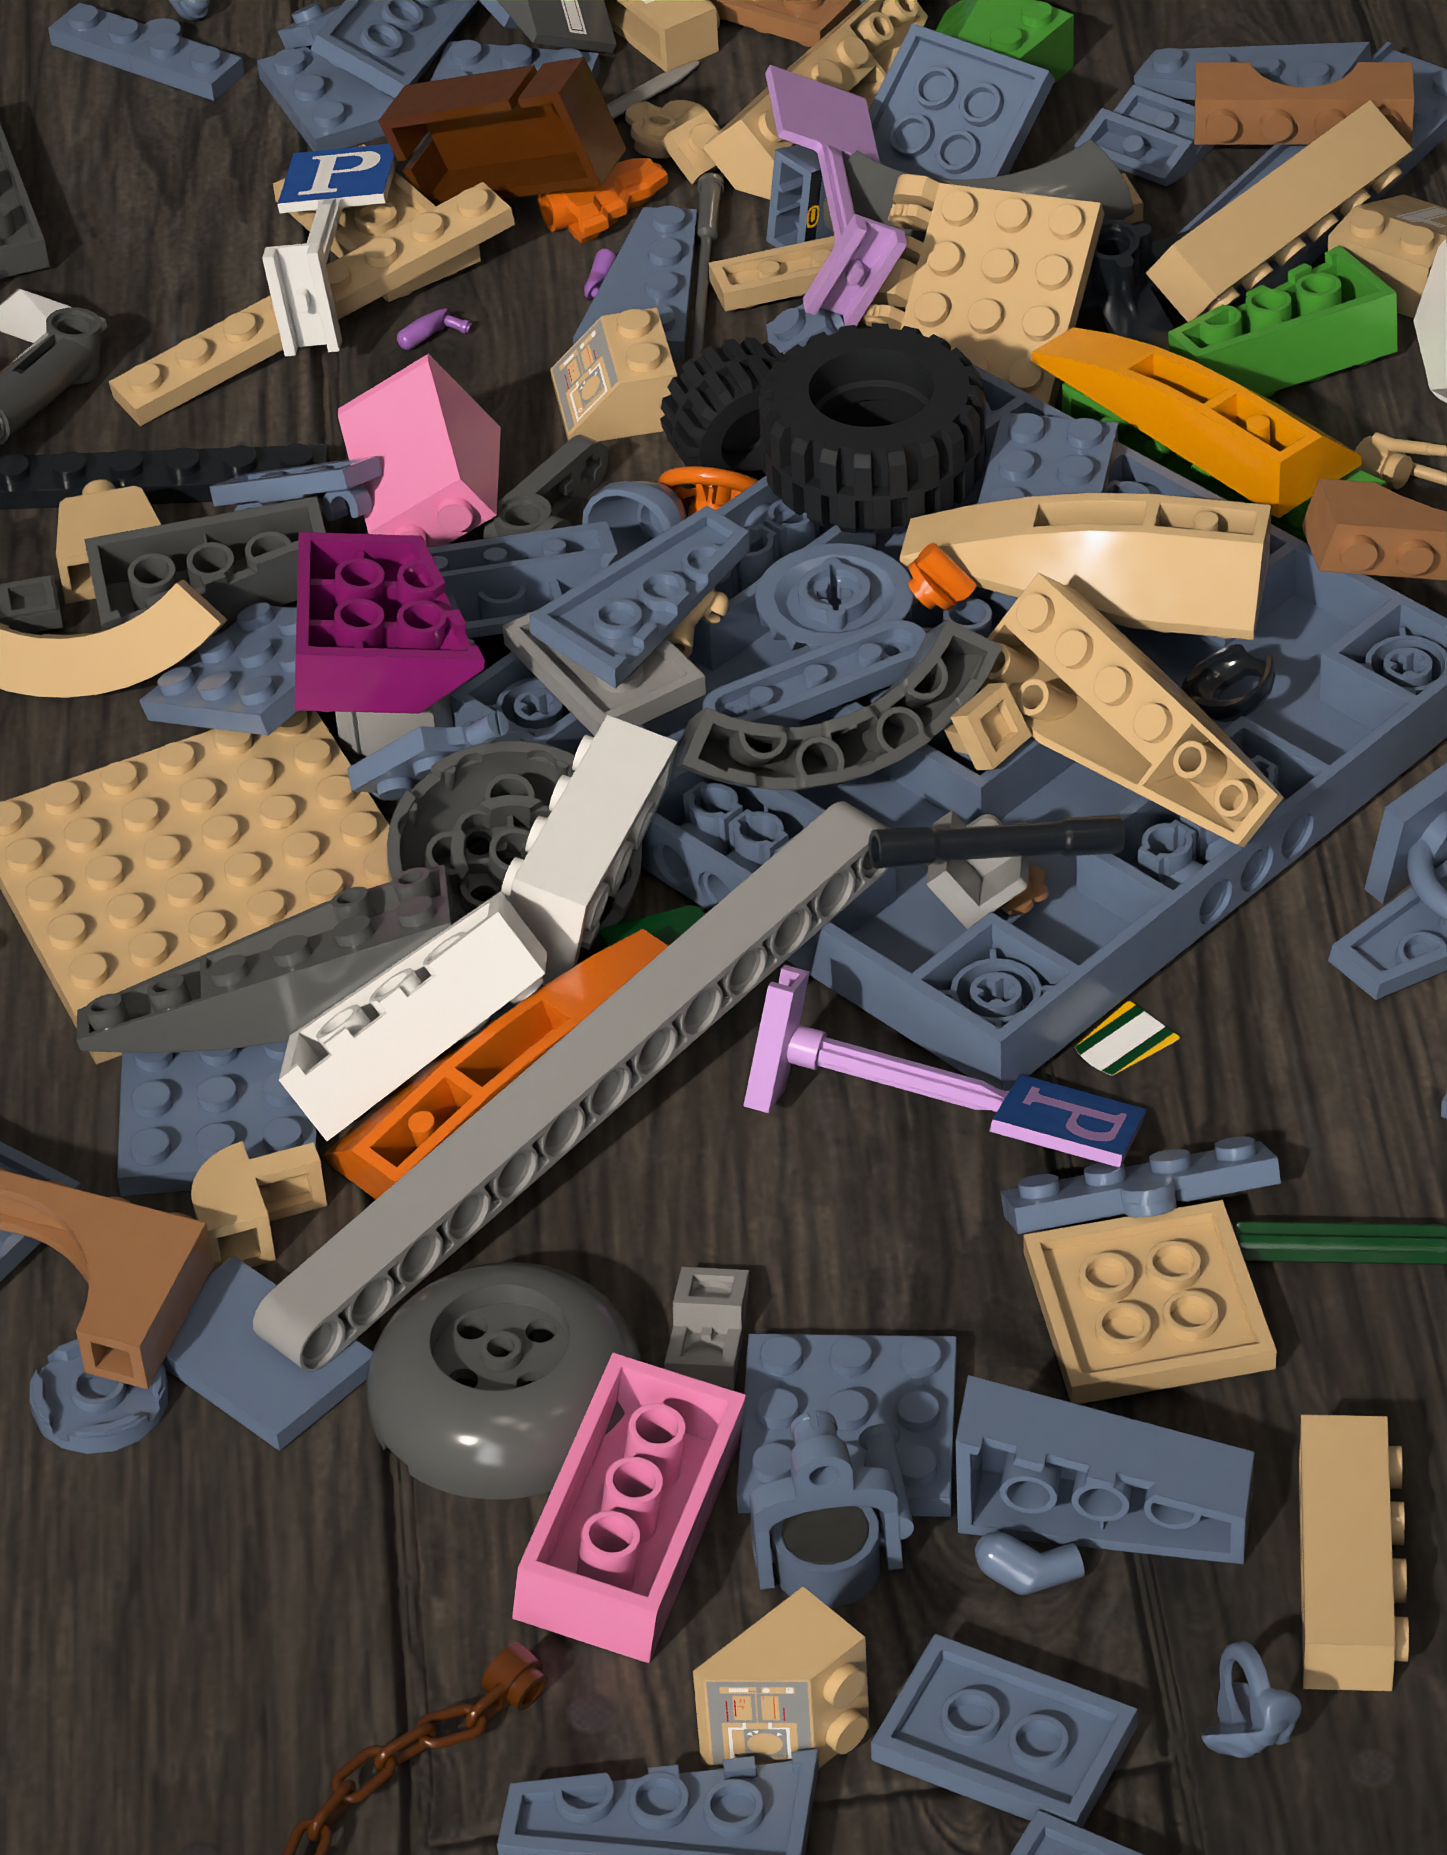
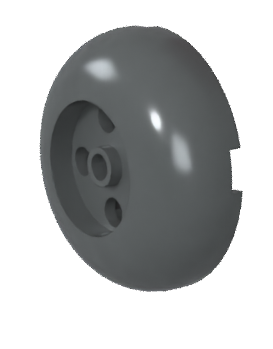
M498 741L459 750L431 766V773L423 778L410 792L406 790L393 813L387 839V867L390 882L397 875L408 869L416 867L432 869L445 865L460 919L485 902L473 898L472 896L476 893L489 892L493 896L498 894L502 889L506 872L515 857L524 860L528 854L525 851V847L536 818L539 815L548 818L552 811L549 810L550 800L558 780L562 775L572 777L575 771L572 770L575 755L540 743ZM482 839L490 842L489 852L486 854L475 855L467 850L471 845ZM640 843L637 850H632L624 879L615 897L608 896L606 906L599 920V930L621 923L630 908L640 878L642 843ZM503 894L509 901L510 896ZM598 933L589 950L583 947L580 948L578 959L599 946Z
M498 1262L469 1267L446 1275L414 1294L391 1317L380 1334L372 1353L367 1377V1400L371 1424L383 1449L389 1448L394 1455L407 1464L409 1475L435 1489L458 1496L486 1500L517 1499L544 1494L552 1491L612 1353L642 1362L641 1354L629 1324L616 1306L595 1287L580 1278L552 1267L522 1262ZM470 1379L476 1381L477 1385L471 1388L455 1380ZM618 1401L615 1404L605 1435L625 1415Z

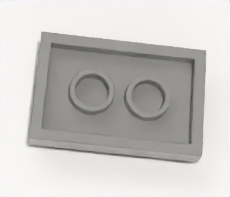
M531 613L502 625L504 644L594 736L607 715L639 726L706 695L705 675L667 638L615 689L531 635Z

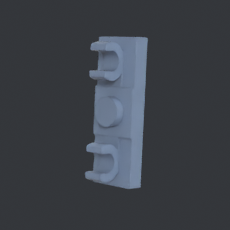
M371 456L245 473L209 488L214 506L237 504L235 511L277 504L278 501L288 502L315 497L317 493L326 492L323 497V511L328 521H334L348 515L345 500L349 504L352 518L372 512L370 494L361 484L383 476L379 457Z

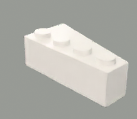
M607 715L595 737L586 734L581 740L573 761L572 770L575 772L572 777L562 775L558 780L550 800L549 810L552 812L549 817L546 818L539 815L536 818L527 839L525 851L528 854L525 859L515 857L506 872L501 892L510 896L509 903L547 951L546 972L542 976L543 985L575 967L581 947L590 949L600 927L599 920L606 906L608 896L615 897L624 879L632 850L638 849L668 787L678 741Z
M500 891L291 1034L279 1081L324 1139L328 1141L458 1040H463L477 1032L487 1023L490 1016L510 1001L512 1004H516L534 993L543 983L542 976L546 972L547 951Z

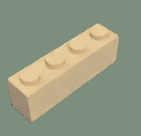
M1301 1415L1299 1503L1303 1689L1392 1691L1394 1661L1408 1662L1409 1620L1408 1617L1394 1616V1603H1406L1407 1565L1406 1559L1392 1558V1545H1404V1502L1390 1501V1489L1402 1488V1446H1388L1387 1416Z

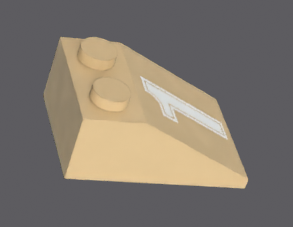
M1404 194L1354 206L1328 235V251L1339 245L1397 292V313L1414 318L1438 247L1447 239V208Z

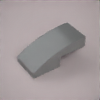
M681 1267L673 1300V1330L664 1362V1369L734 1390L745 1326L749 1270Z

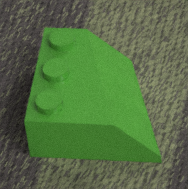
M960 0L946 10L935 30L1046 69L1055 78L1054 83L1074 68V15L1052 7L1043 1Z

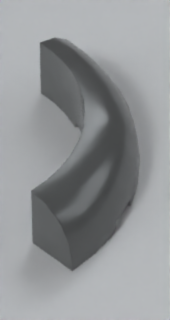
M1091 139L1055 160L1013 174L970 180L931 178L944 184L1101 203L1104 213L1107 214L1109 219L1123 220L1134 213L1129 188L1119 169L1106 152ZM858 150L853 153L844 164L855 214L904 230L905 236H911L924 242L926 232L913 231L912 229L906 230L905 228L894 226L888 220L892 204H896L893 201V195L898 177L909 173L887 167L872 160ZM825 196L823 202L824 225L833 231L827 197Z
M947 619L926 633L916 655L904 673L883 695L869 706L821 724L783 727V725L754 723L730 717L706 707L688 721L677 751L675 766L702 777L724 783L768 790H806L838 785L868 776L902 760L927 744L952 721L950 717L975 696L988 677L1003 646Z

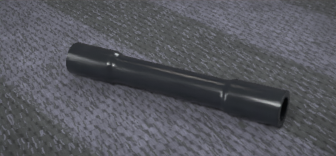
M1119 815L1064 818L1057 822L945 829H933L927 826L875 829L870 833L868 848L870 861L875 869L928 866L939 861L1061 854L1067 857L1121 853L1125 846V827Z

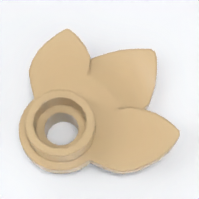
M687 100L670 101L663 108L647 101L631 104L626 110L625 120L631 125V137L635 140L634 149L648 157L670 158L671 156L661 144L666 134L707 109L698 103Z

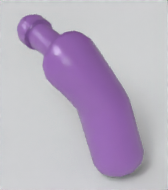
M601 249L596 253L591 272L584 286V294L589 301L596 296L617 257L610 249Z
M443 308L416 319L400 330L397 334V342L404 350H412L435 332L443 330L446 326L460 330L461 333L469 334L473 324L466 319L462 320L451 316L450 309Z

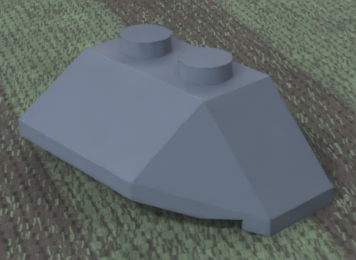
M607 521L428 547L445 581V593L453 609H459L466 622V634L469 639L503 634L502 625L540 609L619 560L618 551Z

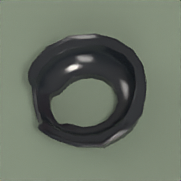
M1241 644L1230 645L1209 655L1193 666L1188 676L1184 679L1181 689L1213 721H1235L1240 716L1245 717L1254 712L1271 694L1275 680L1273 657L1269 655L1265 660L1254 658L1246 652ZM1245 676L1260 677L1256 688L1244 696L1230 700H1217L1222 691L1242 680Z

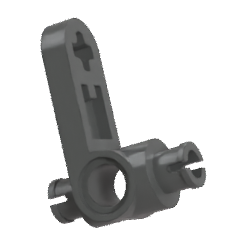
M584 435L574 436L497 502V516L471 531L483 534V539L573 526L570 521L563 518L588 497L602 481L608 464L606 446Z

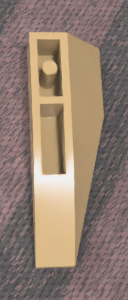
M866 0L793 63L787 71L866 98L869 110L912 23L923 27L928 15L917 0ZM767 87L702 148L735 190L770 200L775 150L798 144L778 138Z
M1079 493L1032 496L968 505L910 518L900 554V564L908 568V565L918 558L920 552L927 545L934 542L977 584L976 587L1019 598L1039 572L1076 590L1113 624L1134 629L1154 630L1162 633L1175 632L1216 636L1224 639L1254 640L1269 566L1271 505L1136 493Z
M1038 572L989 635L988 639L1003 647L981 688L983 689L989 683L1006 682L1032 737L1040 744L1243 848L1284 798L1226 733L1150 658L1076 590Z

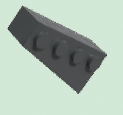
M317 496L84 539L102 631L123 624L144 613L158 602L177 582L183 579L227 619L218 630L233 625L238 621L237 615L251 605L268 603L270 606L281 607L296 601L299 532L326 533Z

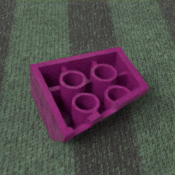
M299 532L294 710L420 714L484 670L485 659L478 645L472 646L466 634V622L460 610L453 609L445 593V581L422 536Z

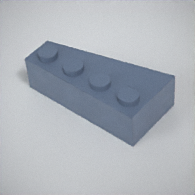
M968 1375L955 1441L958 1533L983 1536L989 1532L997 1531L1025 1541L1061 1545L1074 1543L1080 1547L1244 1564L1253 1499V1451Z

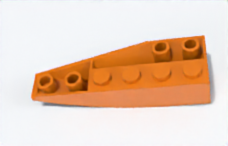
M641 929L592 955L542 986L502 1016L445 1050L389 1093L323 1154L326 1163L374 1199H377L664 951L668 945L646 930Z

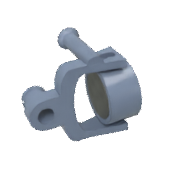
M816 1410L818 1428L812 1427L809 1412L799 1415L791 1423L790 1432L795 1443L790 1457L791 1477L763 1484L753 1490L749 1496L751 1541L760 1590L775 1588L772 1563H774V1574L781 1589L789 1596L801 1587H805L829 1608H838L858 1601L872 1590L880 1575V1547H884L888 1570L903 1569L901 1540L906 1539L912 1534L914 1524L896 1449V1443L900 1438L899 1429L894 1425L886 1423L872 1425L863 1430L858 1441L861 1447L868 1450L871 1467L852 1468L847 1445L837 1435L838 1426L835 1417L829 1412ZM872 1508L879 1509V1521ZM771 1527H772V1547H773V1549H771V1545H770V1535H769V1530L771 1529Z

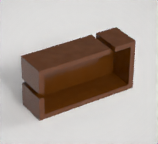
M585 57L543 63L538 71L535 65L405 85L378 120L398 162L406 161L427 132H430L431 135H428L402 171L407 182L435 206L459 195L462 191L472 188L481 182H484L501 199L600 186L626 150L625 144Z

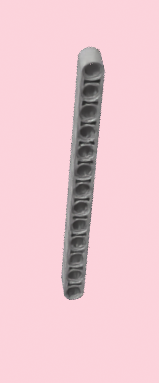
M845 801L836 802L827 808L264 1297L255 1311L253 1318V1331L255 1334L304 1371L313 1372L327 1365L880 878L888 868L875 869L872 866L868 848L869 836L872 830L890 828Z

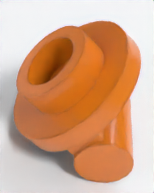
M934 542L927 545L920 552L918 558L908 565L913 577L908 581V586L916 598L929 609H933L938 605L943 610L949 611L958 601L968 598L977 585Z

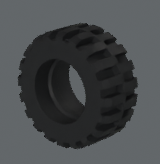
M872 323V328L856 329V325L839 327L838 333L827 335L825 332H821L811 336L805 346L802 347L797 344L788 350L781 358V361H777L765 377L764 385L760 389L759 417L763 472L767 477V483L773 493L779 499H782V502L799 516L807 513V518L812 523L825 528L830 523L838 525L842 532L858 533V529H874V534L891 533V528L904 525L908 529L910 518L950 510L954 507V502L960 504L974 489V485L981 478L985 468V394L981 376L972 366V362L958 348L951 350V345L945 339L934 334L928 338L923 336L917 328L903 326L902 330L890 329L888 324Z

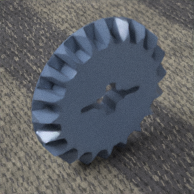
M829 543L802 548L780 558L760 578L755 598L756 610L759 613L761 626L770 628L773 640L787 639L791 650L809 646L812 651L880 623L891 620H905L912 617L914 594L908 586V581L911 579L908 572L891 556L862 545ZM831 587L837 588V599H841L838 610H833V605L829 604Z

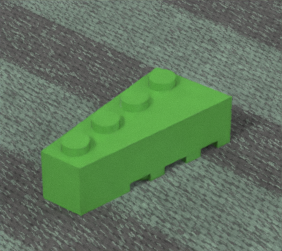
M1339 245L1325 252V263L1313 269L1312 266L1303 263L1288 271V282L1274 289L1262 284L1246 292V303L1236 308L1223 304L1169 331V352L1195 361L1264 397H1268L1277 390L1302 382L1318 381L1327 374L1352 366L1367 365L1376 358L1398 352L1397 292Z

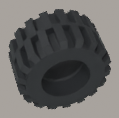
M746 337L741 344H738L736 339L732 338L724 340L722 346L717 349L710 345L701 350V357L694 362L689 359L681 367L684 372L680 377H673L667 386L671 395L662 399L661 410L665 415L660 418L662 429L666 433V438L685 466L725 469L760 480L766 474L763 472L759 394L761 387L765 383V377L775 363L781 361L784 354L780 353L774 345L767 341L761 345L757 338Z

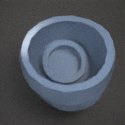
M622 481L609 483L591 497L583 511L582 525L607 521L618 551V559H621L683 521L687 516L679 496L665 484L652 481Z

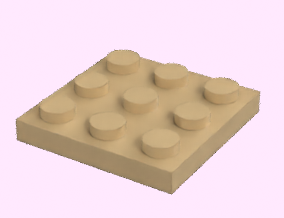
M1223 1200L1179 1207L1158 1216H1128L1023 1235L1024 1256L1071 1403L1082 1404L1276 1369L1277 1350Z

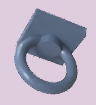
M1447 763L1385 807L1364 888L1365 891L1384 904L1411 884L1421 901L1432 912L1446 921L1447 890L1438 881L1433 867L1436 869L1447 861Z

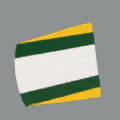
M1127 1001L1076 1045L1075 1049L1091 1066L1113 1076L1176 1042L1180 1037L1133 1002Z

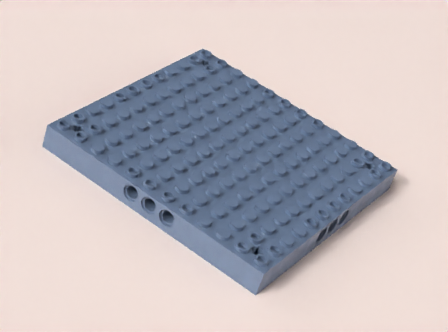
M972 364L979 372L984 386L986 419L985 468L981 478L974 485V489L960 504L954 502L952 509L978 504L1002 413H1032L1038 416L1074 418ZM1118 442L1106 493L1158 494L1227 501ZM765 476L716 510V512L749 531L750 551L715 586V591L726 594L729 599V607L725 616L720 615V622L716 624H710L701 618L695 626L693 650L688 659L705 675L706 695L638 726L678 741L668 787L641 841V868L710 911L827 808L840 801L849 803L890 829L925 826L932 828L934 822L952 810L966 825L985 814L996 816L1003 825L1016 824L1020 820H1024L1026 823L1057 822L1064 818L1119 815L1125 827V846L1121 853L1070 857L1061 854L1030 856V866L1039 867L1045 872V885L1048 887L1049 895L1043 901L1034 902L1033 908L1025 914L1009 915L1003 909L989 912L969 929H966L926 885L928 866L888 868L880 878L787 959L788 962L799 969L810 971V976L968 1077L982 1080L997 1089L1009 1091L1020 1074L1025 1076L1031 1075L1447 738V618L1365 574L1319 571L1309 544L1271 524L1269 566L1254 640L1224 639L1216 636L1175 632L1162 633L1154 630L1134 629L1113 624L1180 688L1193 666L1209 655L1230 645L1241 644L1246 652L1254 658L1265 660L1269 655L1273 657L1275 680L1271 694L1265 702L1251 714L1245 717L1240 716L1235 721H1214L1284 797L1244 848L1040 744L1032 736L993 770H976L969 754L955 752L944 729H942L927 744L897 763L868 776L838 785L806 790H768L736 786L702 777L675 766L677 751L687 723L692 717L703 710V701L711 691L811 651L809 646L791 650L787 639L773 640L770 628L761 626L759 613L756 610L755 593L762 575L772 564L794 551L829 543H848L870 547L891 556L900 563V554L907 532L905 525L891 528V533L874 534V529H858V533L842 532L838 525L829 523L826 528L817 525L807 518V513L799 516L782 502V499H779L773 493ZM904 567L912 579L913 577L909 571V568ZM831 587V599H829V604L833 605V610H838L839 604H841V599H837L836 587ZM976 587L968 598L958 601L949 611H945L938 605L933 609L927 608L914 595L912 617L905 619V621L919 625L928 633L948 619L988 638L1018 598ZM513 652L450 694L454 727L463 726L470 721H477L491 711L495 713L500 711L508 720V731L519 732L521 741L553 746L573 755H576L579 744L586 734L595 737ZM1245 676L1242 680L1222 691L1217 700H1230L1244 696L1256 688L1260 677ZM892 685L787 727L821 724L825 721L851 714L872 704Z

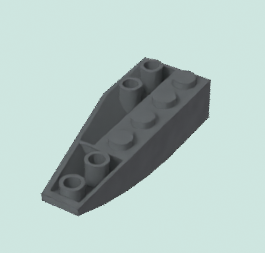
M445 865L432 869L424 867L408 869L397 875L393 881L368 889L365 887L348 888L339 892L330 901L307 909L120 992L100 996L91 1001L87 1006L77 1010L76 1041L81 1051L171 1053L226 1050L287 1042L289 1036L460 919Z

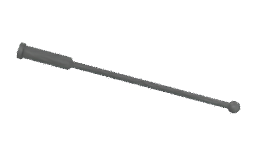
M715 173L703 174L699 178L697 185L699 206L696 238L701 242L691 355L693 362L702 356L700 351L703 350L711 246L718 237L721 195L724 192V180Z

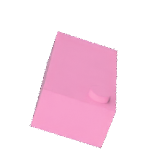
M612 1353L518 1566L512 1619L650 1663L737 1451L747 1395ZM618 1401L625 1415L605 1435L615 1404Z

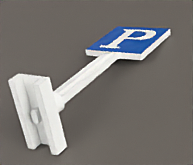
M389 144L293 153L278 200L279 213L316 210L307 243L266 247L262 257L285 356H295L298 347L327 344L328 352H338L340 350L342 336L326 263L342 209L351 206L386 203L397 164V159Z

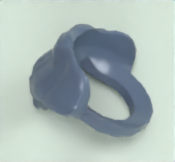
M1246 1641L1227 1645L1221 1654L1219 1667L1220 1690L1217 1704L1219 1722L1204 1728L1200 1733L1202 1741L1216 1753L1237 1758L1251 1757L1256 1753L1262 1752L1269 1745L1289 1743L1292 1731L1295 1728V1722L1301 1713L1299 1699L1290 1692L1270 1688L1267 1671L1253 1645ZM1235 1660L1243 1668L1248 1684L1233 1682L1232 1666Z

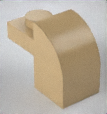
M243 1141L232 1144L212 1155L201 1166L194 1178L191 1190L195 1220L206 1222L214 1263L210 1273L233 1255L250 1267L276 1261L270 1221L327 1206L321 1161L314 1142L252 1159L248 1158Z

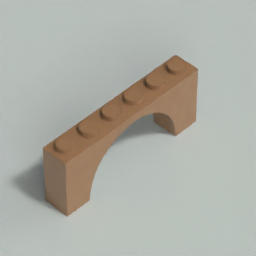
M0 1167V1230L25 1235L51 1246L75 1265L89 1285L86 1306L76 1329L85 1373L149 1389L214 1266L206 1222L195 1220L179 1212L167 1213L132 1204L121 1197H105L73 1189L59 1181H42L11 1173Z

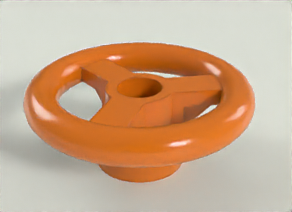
M702 466L673 468L662 473L658 479V483L670 487L679 496L683 506L689 507L688 517L705 506L716 511L759 481L742 473ZM693 484L696 487L687 489L680 485Z

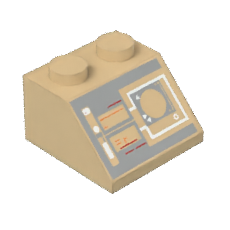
M657 307L643 310L629 309L621 313L601 316L550 369L567 440L569 441L576 435H584L596 441H604L664 431L660 418L665 415L661 410V403L663 397L671 395L667 386L673 377H677V373Z
M801 1587L693 1671L701 1763L709 1770L724 1769L723 1759L754 1756L755 1765L792 1761L791 1752L818 1749L820 1768L837 1754H846L854 1749L863 1739L866 1731L870 1729L865 1636L805 1587Z

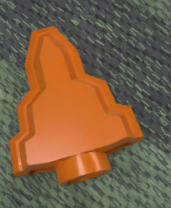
M635 158L618 162L600 186L538 194L541 216L551 232L567 228L575 239L584 244L596 239L599 233L609 229V226L616 224L619 218L628 213L629 209L641 206L651 199L659 189L668 183V173L660 164L653 163L650 158Z

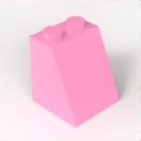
M429 353L338 408V419L349 459L378 456L383 476L361 484L367 489L372 500V512L364 515L369 534L422 536L427 547L447 545L497 516L501 427Z

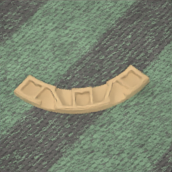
M183 579L177 582L158 602L144 613L108 630L74 635H35L9 629L8 625L0 623V689L37 697L60 698L98 695L123 689L152 678L185 659L207 642L227 619Z

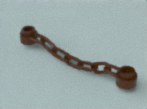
M513 1643L501 1651L486 1669L481 1680V1687L487 1694L476 1704H458L423 1715L417 1721L414 1729L386 1746L373 1745L361 1750L333 1776L331 1783L333 1794L320 1808L314 1818L303 1819L296 1824L283 1855H295L301 1838L307 1830L311 1841L320 1840L315 1855H327L333 1837L331 1827L344 1813L350 1803L364 1800L388 1780L395 1772L396 1766L426 1748H444L479 1737L485 1731L487 1722L504 1707L513 1705L519 1711L527 1709L540 1697L548 1683V1676L542 1672V1661L521 1643ZM467 1714L465 1719L466 1730L436 1738L437 1729L432 1723ZM418 1739V1741H416L415 1743L411 1744L410 1746L406 1747L405 1749L401 1750L400 1752L394 1755L395 1752L399 1751L400 1749L404 1748L405 1746L409 1745L410 1743ZM376 1756L374 1765L380 1772L356 1791L355 1782L345 1779L369 1758Z

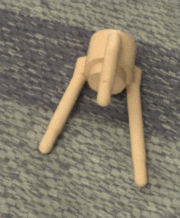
M1376 432L1373 436L1365 437L1355 450V452L1362 456V465L1358 469L1386 481V488L1389 490L1392 488H1402L1410 475L1447 486L1446 472L1414 463L1411 457L1405 454L1446 457V445L1395 439Z

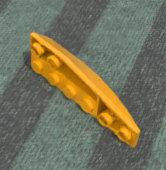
M1073 327L1032 351V362L1253 503L1271 505V514L1277 518H1280L1311 498L1319 478L1339 480L1362 465V456L1276 402L1195 361L1157 346L1111 333Z

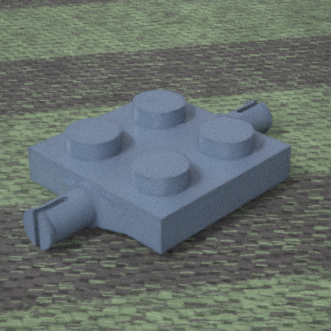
M491 711L477 721H470L458 727L420 726L348 767L352 792H368L374 802L377 803V806L386 800L401 799L406 790L410 792L423 778L431 773V766L442 758L479 744L498 741H521L520 733L508 731V720L500 711H496V713Z

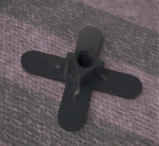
M1105 213L1077 320L1099 314L1109 333L1151 344L1169 351L1168 332L1175 328L1155 296L1162 292L1148 277L1146 272L1175 242L1193 229L1152 242V228L1149 224L1141 223L1133 226L1123 220L1109 219Z

